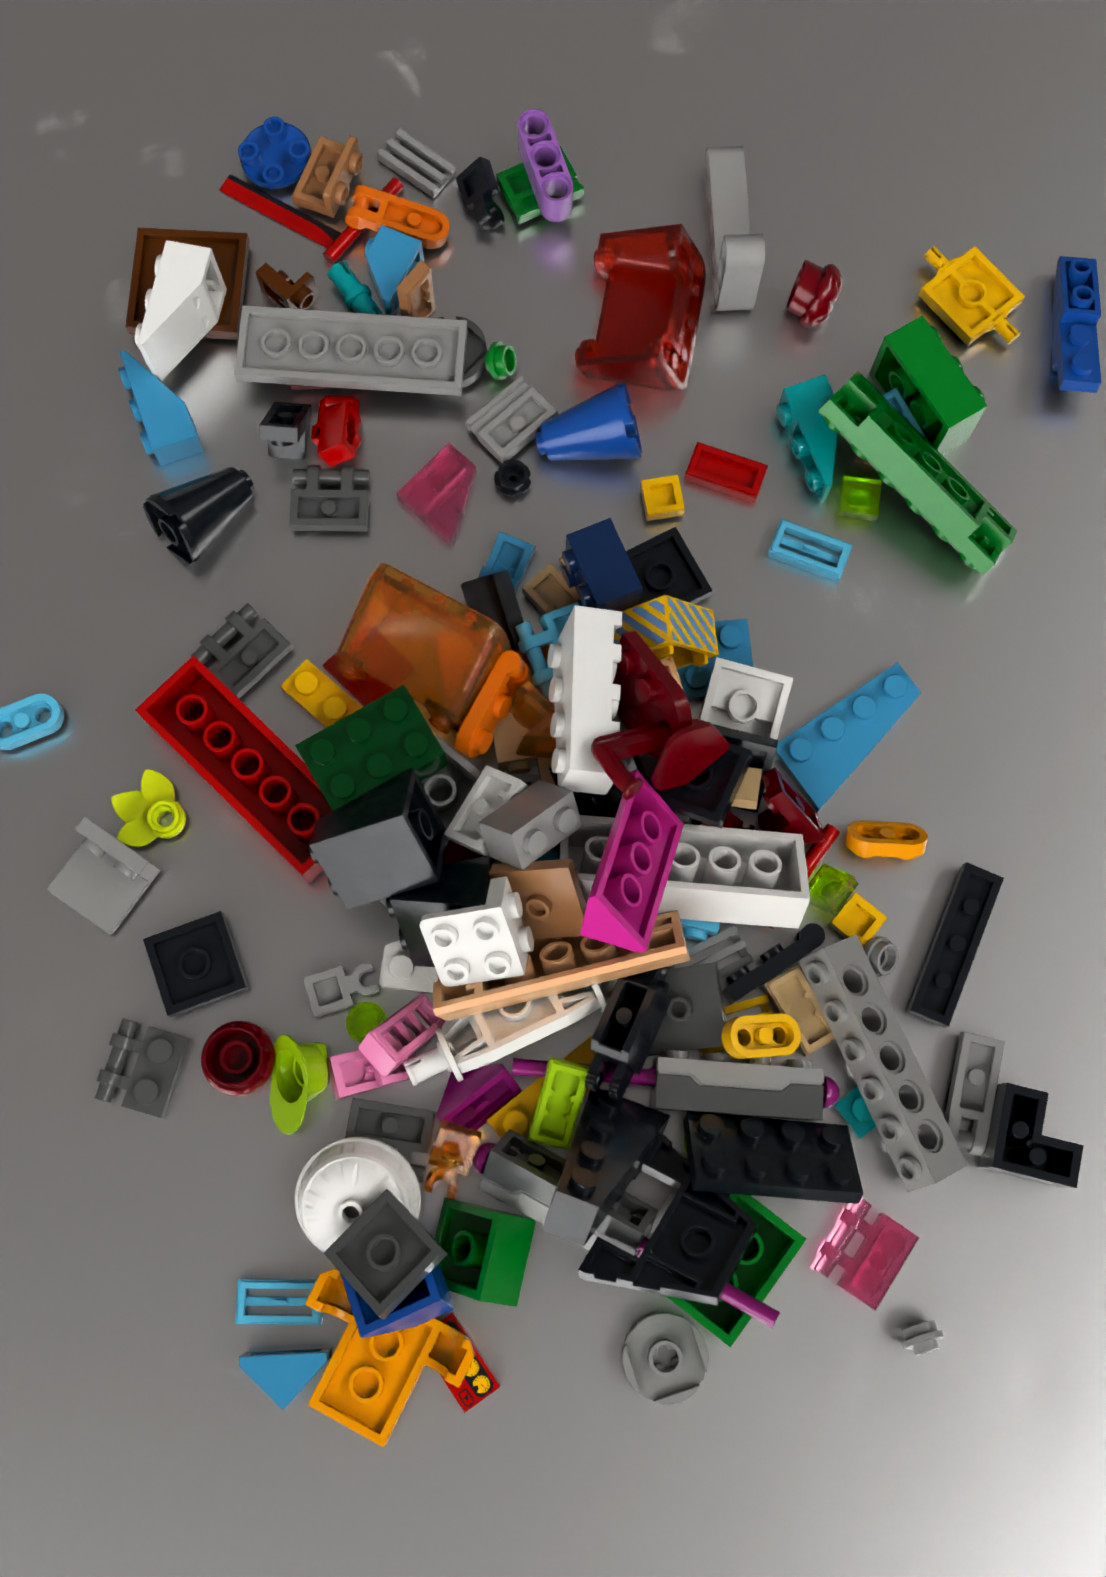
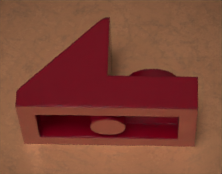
M776 767L764 773L762 779L766 792L762 795L768 809L758 815L761 831L803 834L804 843H820L824 841L825 835L818 814Z

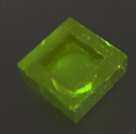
M843 476L840 488L838 517L876 521L879 513L882 480Z
M823 863L808 883L810 892L809 904L837 915L859 883L851 874Z

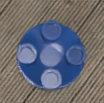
M269 117L263 125L250 132L244 142L239 145L238 155L244 173L252 182L261 187L278 189L290 186L300 179L311 156V147L307 137L300 129L283 122L279 117Z

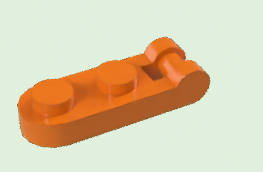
M365 185L356 186L352 196L354 205L349 207L345 217V222L350 227L358 230L367 228L378 232L381 225L421 240L422 247L428 249L440 248L447 241L450 224L448 218L442 212ZM374 207L377 208L378 211L376 213L368 210V208Z
M509 650L499 656L457 733L455 740L457 752L470 758L486 753L492 744L493 732L500 719H504L511 709L512 697L517 688L526 685L531 680L532 672L517 652Z

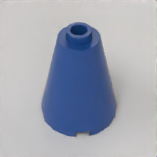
M626 383L615 384L541 423V432L535 433L540 455L547 454L550 461L641 458V441L635 415L633 416L631 406L628 405L632 404Z

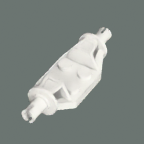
M618 979L587 986L565 995L559 993L445 1021L442 1028L435 1029L439 1040L436 1042L437 1047L403 1062L413 1086H416L418 1083L448 1069L449 1073L453 1072L457 1081L461 1082L464 1080L463 1073L489 1065L554 1032L571 1026L597 1009L603 1014L607 1005L605 1002V998H607L606 993L613 991ZM470 1023L476 1037L454 1049L451 1042Z

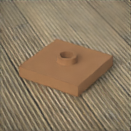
M572 859L534 861L523 870L506 863L492 865L489 871L490 879L507 876L512 892L519 893L523 910L521 919L524 927L529 926L531 928L533 939L581 936L586 902Z

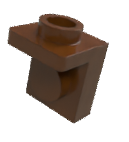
M267 263L263 264L255 272L261 292L279 308L307 310L314 303L318 295L314 277L309 272H306L295 283L284 271L279 270L276 272Z

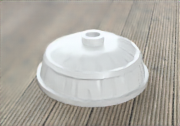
M347 1137L333 1141L322 1147L309 1159L299 1176L295 1190V1210L299 1224L311 1243L324 1253L357 1220V1218H349L345 1214L344 1208L353 1206L357 1208L360 1216L386 1189L391 1191L418 1220L421 1209V1190L417 1176L406 1158L395 1148L382 1141L368 1137Z

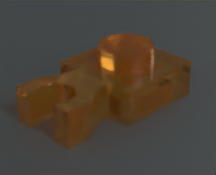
M445 1120L441 1121L428 1159V1164L435 1167L427 1175L424 1191L432 1192L434 1183L443 1180L449 1184L446 1197L454 1200L458 1187L457 1173L468 1176L481 1141L482 1132Z

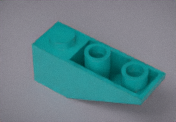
M826 374L784 388L779 404L776 407L781 425L783 427L787 426L790 432L793 454L797 459L801 458L806 469V484L811 492H816L820 503L826 501L832 487L837 433L827 426L823 417L818 413L819 409L834 395Z

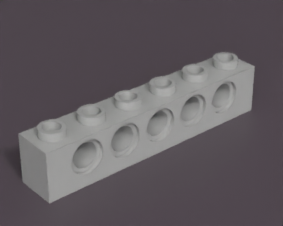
M854 935L826 946L799 960L806 979L907 1192L936 1184L968 1166L858 936Z

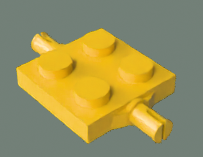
M933 246L932 249L930 248L925 253L923 258L938 272L932 280L921 287L918 296L967 346L984 333L996 330L1007 344H1011L1012 341L1014 342L1019 337L1021 332L1006 317L1021 305L1025 296L976 246L964 255L948 260L936 246Z

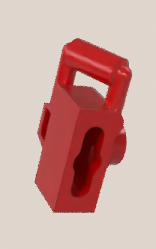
M325 396L324 399L320 400L317 423L312 426L311 440L318 446L317 454L330 467L356 457V449L361 443L358 431L359 424L361 423L359 415L360 402L354 396Z

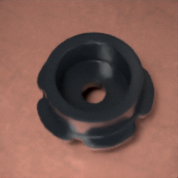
M516 459L504 461L499 466L498 471L494 475V482L497 487L501 488L500 490L503 494L515 496L517 493H524L529 489L531 473L524 463ZM511 476H515L516 481L512 482L509 480V478Z

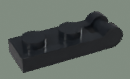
M815 923L805 925L796 934L795 943L785 949L779 943L759 956L763 963L752 971L745 965L728 976L726 980L730 985L722 993L729 1004L735 1003L818 948L825 940L823 928Z

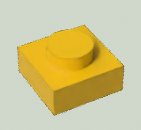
M678 475L641 480L640 489L646 521L684 516L685 507Z
M855 892L828 925L845 939L857 935L864 948L888 917Z

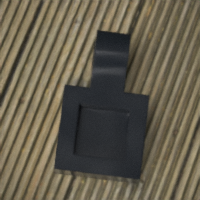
M478 157L456 177V181L465 209L475 212L478 224L483 225L489 220L491 228L495 230L505 221L502 210L492 199L499 192V188L490 160Z

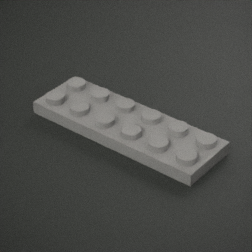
M242 305L234 375L236 381L462 396L468 323L467 320Z

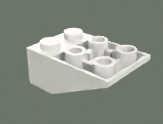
M166 240L162 255L159 254L156 258V277L153 288H149L146 292V312L143 323H138L136 327L135 344L139 347L145 363L152 374L161 382L218 323L227 288L211 248Z

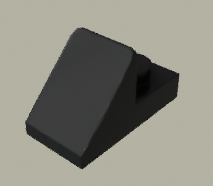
M273 403L259 424V439L268 441L269 456L290 459L305 458L312 404Z

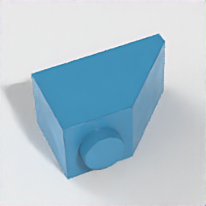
M381 225L376 236L369 238L364 250V257L367 259L369 275L385 315H397L400 306L396 287L420 260L424 263L422 241Z

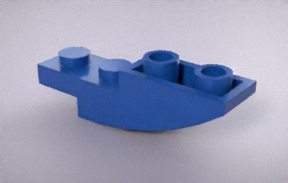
M1060 256L1057 261L1052 310L1051 355L1052 371H1058L1059 390L1097 393L1101 385L1096 327L1101 317L1096 259Z

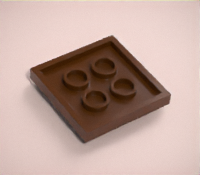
M138 228L125 326L128 333L135 335L138 323H143L146 312V292L149 288H153L156 277L155 261L159 254L162 255L165 242L169 240L212 249L227 291L218 323L203 338L238 340L250 244L248 234Z

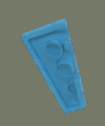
M897 662L778 742L775 757L816 813L912 705L921 692Z

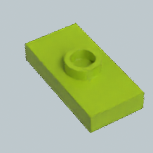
M549 1057L527 1134L529 1141L569 1150L586 1090L585 1077L589 1071V1066Z

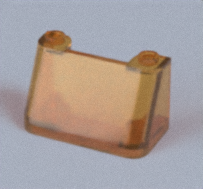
M380 563L368 579L334 657L338 663L336 669L351 681L355 682L357 678L366 680L370 675L394 689L405 685L412 699L425 706L431 716L429 722L436 729L445 734H448L450 731L457 734L499 656L505 651L512 650L504 630L492 619L388 564Z

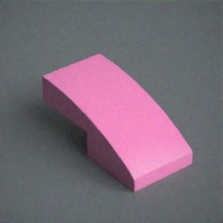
M396 1039V1041H397L402 1047H405V1046L399 1041V1039ZM360 1050L327 1058V1067L335 1100L410 1080L403 1063L384 1077ZM416 1052L407 1061L417 1057Z

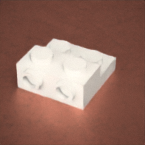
M716 657L699 719L715 725L777 740L793 678Z

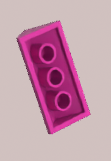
M634 770L630 773L635 778H641L643 783L640 790L631 799L626 800L622 796L588 897L580 935L641 953L647 951L684 823L638 770Z

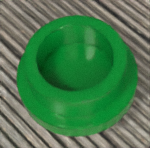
M501 341L493 342L485 354L486 369L495 380H504L507 376L513 375L516 370V354L513 347L505 345Z

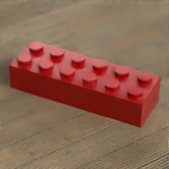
M193 655L138 706L135 711L310 884L323 871V868L320 864H316L313 861L309 852V841L311 840L316 821L333 812L306 764Z

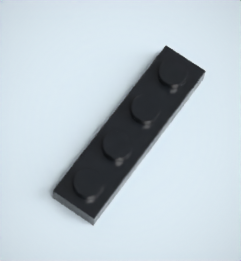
M967 862L962 865L907 1012L944 1028L949 1027L1002 885L1003 877Z

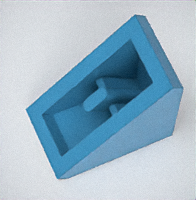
M332 1347L246 1352L239 1356V1367L284 1410L332 1357Z

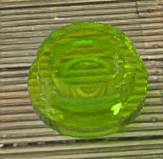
M362 1002L355 1005L349 1011L346 1017V1028L349 1035L361 1043L366 1035L385 1021L387 1017L383 1009L377 1004Z

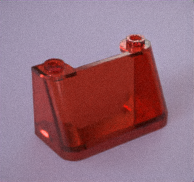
M682 224L600 234L598 250L594 253V266L596 271L606 281L596 340L586 339L580 343L579 348L575 352L576 367L586 378L617 383L625 382L629 385L665 391L684 390L689 381L706 282V267L702 255Z

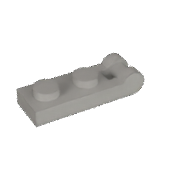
M964 1031L960 1033L945 1119L958 1146L967 1148L970 1154L982 1156L987 1145L1005 1041ZM961 1118L974 1120L971 1132L960 1130Z

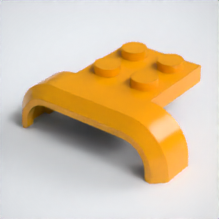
M337 1268L320 1273L305 1302V1305L318 1312L331 1314L349 1323L308 1406L382 1447L386 1446L425 1365L441 1374L448 1383L460 1388L475 1357L471 1340L460 1331L436 1318L416 1327L361 1338L341 1274Z

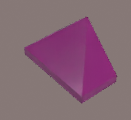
M503 1064L486 1065L463 1073L464 1080L458 1082L454 1073L451 1072L436 1117L458 1145L487 1123V1119L522 1092Z

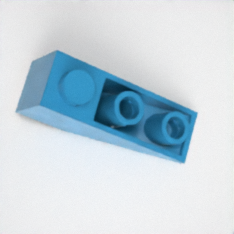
M125 350L120 351L124 367L118 368L125 389H132L135 399L129 400V404L136 422L143 421L146 431L140 433V437L148 455L155 454L161 466L203 453L204 450L194 421L185 402Z

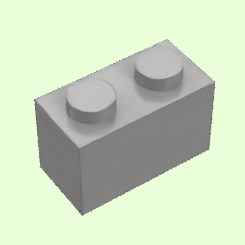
M538 780L479 821L490 857L521 870L583 826L573 791L542 780Z

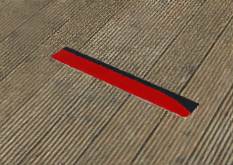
M229 175L219 189L222 193L326 248L341 234V232L233 175Z

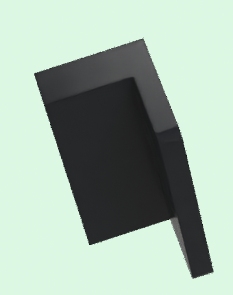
M502 570L463 582L461 589L473 627L476 630L482 655L488 657L511 649L518 650L519 646L517 643L520 639L515 627L524 621L508 570Z

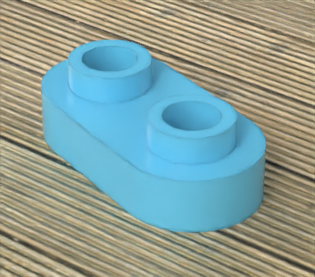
M40 693L0 708V750H12L56 732L64 721V710L60 703L52 696ZM49 711V719L45 722H40V715L43 712ZM8 726H13L12 733L7 737H3V730Z

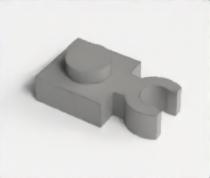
M370 963L361 964L349 976H346L344 967L341 965L303 977L313 1017L319 1018L355 1006L352 994L360 993L364 996H372L380 991L378 984L369 987L361 984L363 974L374 971L373 965Z

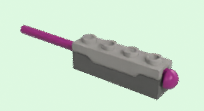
M664 1050V1057L654 1058L653 1067L642 1069L639 1076L633 1074L629 1083L630 1085L651 1086L650 1108L655 1110L694 1111L804 1121L823 1120V1108L832 1107L838 1101L840 1095L837 1083L832 1078L824 1076V1069L812 1068V1061L787 1059V1066L771 1065V1058L769 1057L746 1059V1063L730 1062V1055L720 1053H705V1060L689 1059L688 1051ZM513 1058L512 1075L544 1077L548 1061ZM609 1067L603 1082L610 1083L616 1070L615 1067Z
M511 1129L507 1131L497 1144L488 1142L480 1145L473 1155V1164L476 1170L483 1174L478 1189L534 1219V1221L544 1224L565 1159L539 1144L529 1141L526 1137ZM625 1192L621 1199L611 1207L607 1217L585 1244L584 1248L590 1250L597 1237H600L633 1256L640 1257L650 1240L648 1236L659 1210ZM728 1284L721 1297V1300L773 1328L780 1314L779 1311L731 1284Z

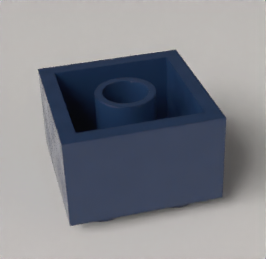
M611 518L566 535V549L562 551L565 565L561 566V570L568 587L572 588L575 586L580 597L579 600H576L579 606L624 611L640 604L643 587Z

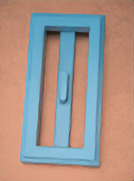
M781 519L767 557L838 583L853 545ZM784 533H786L788 535L808 541L818 546L838 552L841 555L840 557H837L832 554L818 550V548L814 546L802 544L782 536Z
M237 1279L235 1324H323L322 1312H318L313 1308L312 1314H245L246 1306H307L305 1302L308 1298L246 1296L247 1289H313L317 1279Z

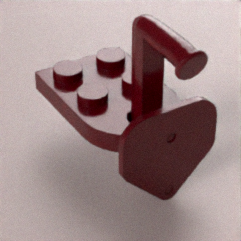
M636 631L622 633L619 645H622L621 661L617 663L616 675L613 684L621 685L617 715L623 721L627 730L597 737L591 744V752L614 785L623 793V797L626 800L636 795L643 781L641 778H635L621 762V759L645 753L659 759L651 782L657 790H667L692 781L728 751L730 747L728 741L712 723L700 719H692L691 708L683 689Z

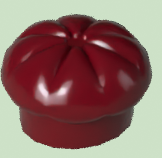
M806 259L804 260L786 306V311L799 317L800 325L803 328L818 327L830 315V312L833 310L832 303L837 302L842 289L840 270L834 264H828L823 268Z
M232 1021L223 1024L211 1033L203 1046L201 1066L204 1076L213 1088L226 1095L242 1096L250 1094L262 1087L272 1074L276 1056L274 1045L265 1030L254 1023Z

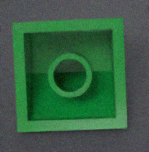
M444 1197L435 1240L448 1253L439 1265L449 1291L481 1302L517 1307L536 1221L513 1213Z

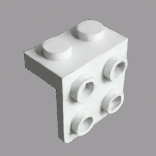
M507 876L490 879L485 905L422 916L420 929L439 979L444 986L453 987L525 975L528 952L534 950V939L531 928L529 926L524 927L521 919L523 913L521 898L518 892H512Z

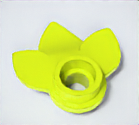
M150 769L144 771L141 780V791H129L111 797L116 814L126 823L119 831L117 839L128 846L143 847L156 838L170 839L180 834L185 827L186 813L183 807L175 801L174 785L168 778L157 771ZM165 814H172V823L168 826H162L161 818Z

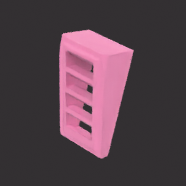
M421 993L371 1030L359 1044V1050L377 1071L386 1077L436 1036L435 1029L442 1028L446 1020L435 1016L433 1003L424 993ZM414 1011L430 1026L428 1029L413 1014ZM402 1021H404L407 1024V1026L416 1034L417 1037H415L407 1029V1027L402 1023ZM391 1031L405 1047H402L389 1032Z

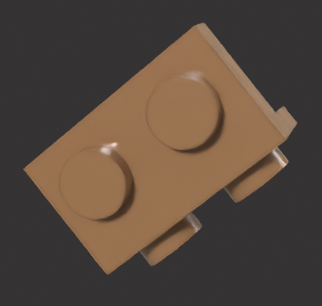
M350 135L344 145L319 136L292 194L294 205L332 218L335 217L339 206H344L348 199L349 184L353 175L357 176L363 165V154L360 153L357 137Z

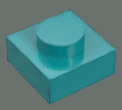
M857 1085L832 1106L857 1139H861L876 1127Z

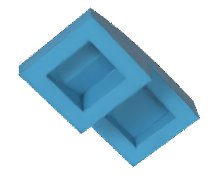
M499 531L486 566H482L478 578L502 570H508L516 595L536 546Z

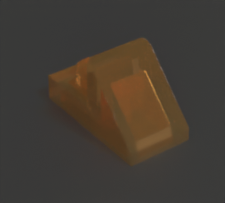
M527 681L517 689L510 709L517 723L529 730L524 735L516 754L520 756L552 758L556 748V737H551L550 723L555 712V706Z

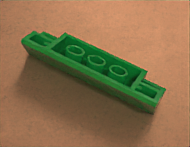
M859 371L819 409L818 413L823 417L827 426L834 432L839 433L851 445L854 453L861 459L866 460L878 472L881 480L889 487L894 488L905 499L908 507L916 514L921 515L932 526L935 534L943 541L948 542L959 553L960 558L968 567L975 569L977 572L980 571L984 575L996 564L1001 552L1013 543L1018 531Z

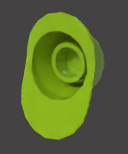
M283 1034L276 1039L274 1044L276 1056L270 1088V1106L276 1126L282 1133L292 1134L298 1131L303 1123L307 1102L321 1094L327 1087V1050L325 1044L321 1042L297 1043L291 1036Z

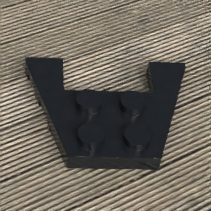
M660 1133L642 1162V1172L677 1189L676 1195L640 1257L637 1258L597 1237L578 1269V1277L586 1281L717 1305L756 1233L757 1223L725 1193L692 1190L688 1157L684 1159L672 1147V1142Z

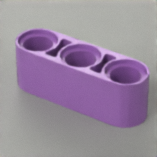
M529 109L523 112L518 119V150L541 214L548 221L561 222L566 220L572 212L573 182L550 118L542 110ZM552 196H560L561 198L555 199Z

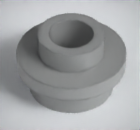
M873 937L863 949L876 976L889 975L897 966L899 959L898 949L885 937Z
M934 1320L902 1330L905 1341L902 1342L904 1350L913 1349L915 1356L940 1349L938 1340L945 1338L943 1330H938Z

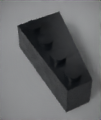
M600 1088L596 1092L592 1090L589 1092L541 1229L544 1232L583 1247L607 1217L614 1203L618 1202L624 1195L630 1182L633 1179L635 1180L640 1174L643 1160L659 1134L664 1133L671 1116L624 1097L619 1100L610 1098L608 1095L609 1091Z

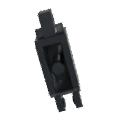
M670 966L617 980L591 1039L590 1050L595 1056L585 1077L587 1089L596 1092L601 1086L603 1079H605L609 1067L613 1066L616 1070L610 1081L608 1095L610 1098L619 1100L624 1096L633 1074L640 1075L671 1002L667 995L669 984L664 982Z

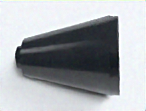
M228 467L155 493L146 499L147 502L143 503V508L156 535L159 537L164 534L172 543L166 548L179 561L190 565L206 552L253 499L252 490L254 489V484L244 470L238 471L234 467Z

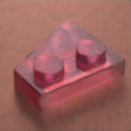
M448 443L396 493L397 498L448 545H451L455 540V531L460 516L463 515L467 503V495L472 488L477 473L476 466L453 445Z

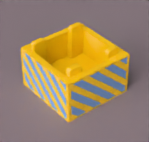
M663 595L621 611L622 626L617 628L614 634V644H619L622 633L636 631L659 660L673 657L676 669L692 664L696 667H701L708 664V659L719 655L713 610Z

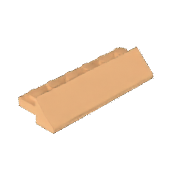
M678 910L657 915L648 948L645 952H635L585 936L534 939V950L528 952L525 975L453 987L444 986L438 976V982L433 983V1011L435 1016L451 1021L691 961Z

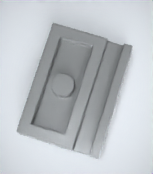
M520 376L466 421V428L470 433L473 432L477 436L478 441L496 459L503 463L511 459L535 438V433L541 432V423L558 415V411Z

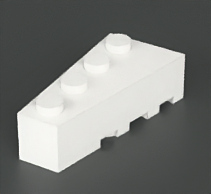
M578 605L574 606L556 644H551L548 651L547 665L548 668H553V678L549 686V701L554 702L555 707L550 723L551 737H556V748L553 752L551 766L552 772L557 773L558 786L574 792L606 795L613 782L594 758L591 752V744L597 737L620 732V722L612 721V719L617 714L621 694V685L613 684L616 675L617 663L621 661L622 645L614 644V634L617 628L622 626V612Z

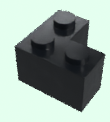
M1011 1083L997 1084L987 1145L984 1154L980 1156L978 1167L1057 1187L1077 1188L1084 1145L1042 1135L1049 1093Z

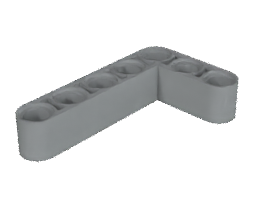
M707 147L705 154V178L715 311L753 310L765 263L764 234H751L744 147Z

